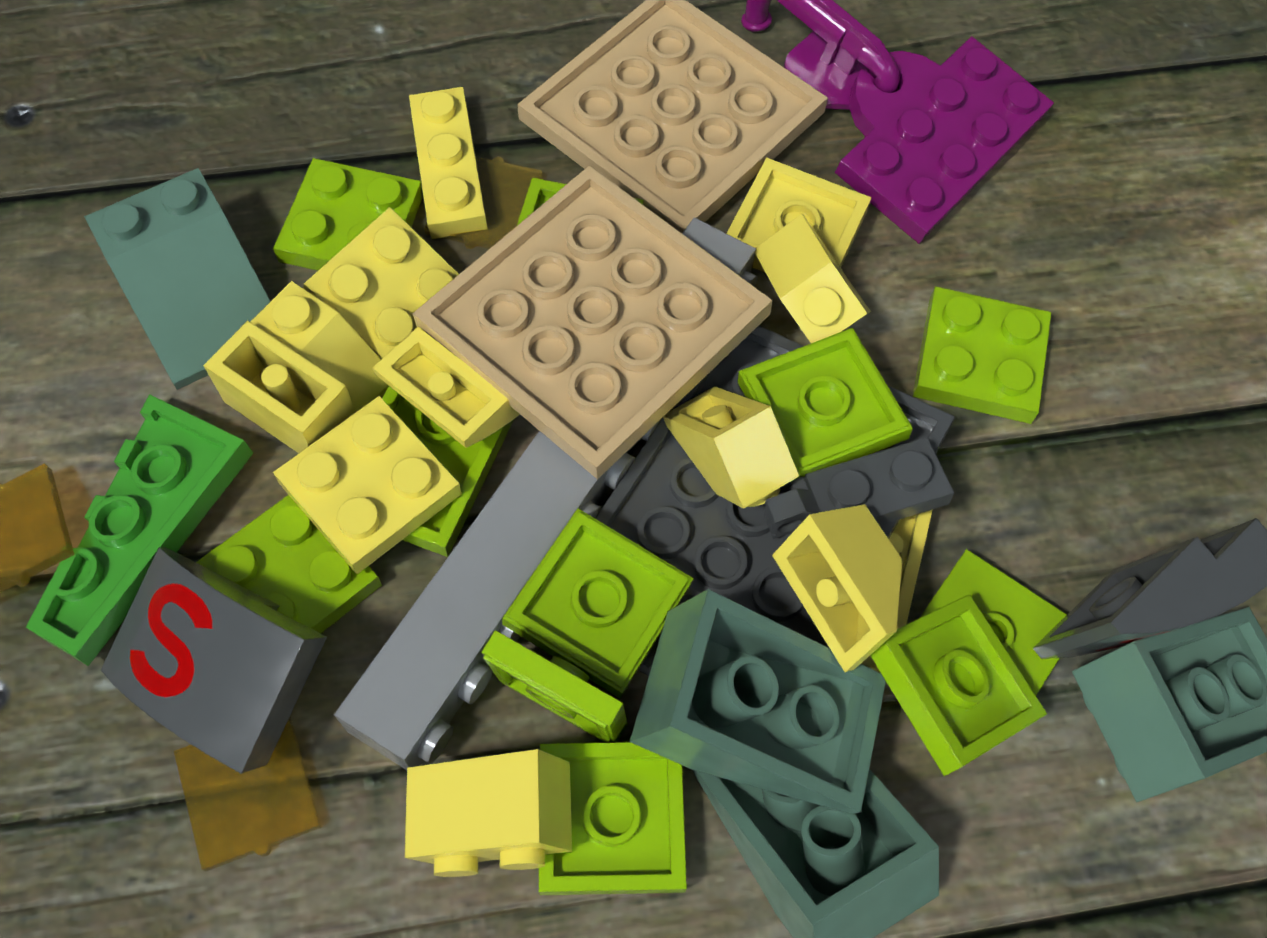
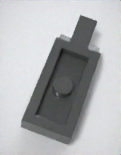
M926 437L805 474V477H800L791 482L790 491L766 499L764 518L772 538L775 539L792 534L809 514L865 504L880 526L949 505L954 491Z

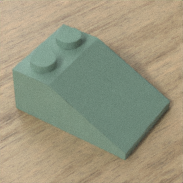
M199 168L84 216L112 272L177 390L208 376L203 365L247 320L250 322L271 302Z
M707 589L668 611L630 742L695 771L846 813H860L886 681L881 673L862 664L852 671L844 672L830 648Z
M1250 607L1153 637L1133 641L1072 671L1083 693L1084 702L1088 710L1093 714L1114 756L1116 767L1121 776L1126 780L1136 803L1205 779L1267 752V638Z
M870 769L862 809L860 813L855 814L693 770L694 775L771 907L793 938H874L939 896V846Z

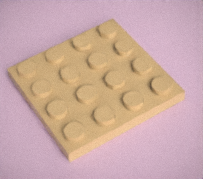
M645 0L517 105L519 120L584 169L590 165L633 198L643 199L645 207L683 233L694 217L706 222L758 174L766 157L772 160L776 158L825 112L828 98L688 1Z
M589 165L413 313V317L417 327H420L503 394L515 411L598 480L771 314L772 299Z

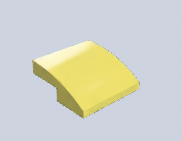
M417 327L373 367L376 376L465 448L490 436L520 415L509 405V400L420 327Z

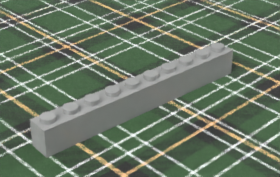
M694 217L682 234L755 287L758 277L751 272L756 248ZM662 418L598 480L539 431L335 712L334 716L343 728L405 770L408 767L420 766L424 760L429 764L433 763L445 749L452 736L454 727L449 723L464 701L470 705L473 704L482 694L492 676L493 671L483 659L484 655L481 652L493 632L496 630L515 642L520 638V635L503 625V616L575 511L579 508L593 518L597 517L602 509L598 506L599 502L609 488L615 490L635 460V457L631 455L642 439L648 441Z

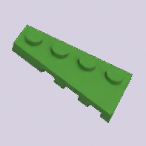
M150 394L140 411L145 421L135 440L125 439L114 460L119 470L106 495H96L84 516L89 522V527L78 548L66 550L26 625V628L87 666L91 664L125 620L158 548L167 547L177 553L253 455V451L243 439Z

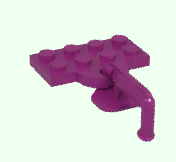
M747 0L746 10L741 19L745 29L759 32L771 25L772 16L768 12L771 0ZM777 0L813 30L788 53L783 67L828 98L825 109L850 110L855 126L865 136L863 140L841 159L835 174L857 192L872 197L870 203L918 244L1032 130L1054 104L1053 101L973 36L960 46L942 65H939L920 54L906 51L888 52L884 43L833 0Z

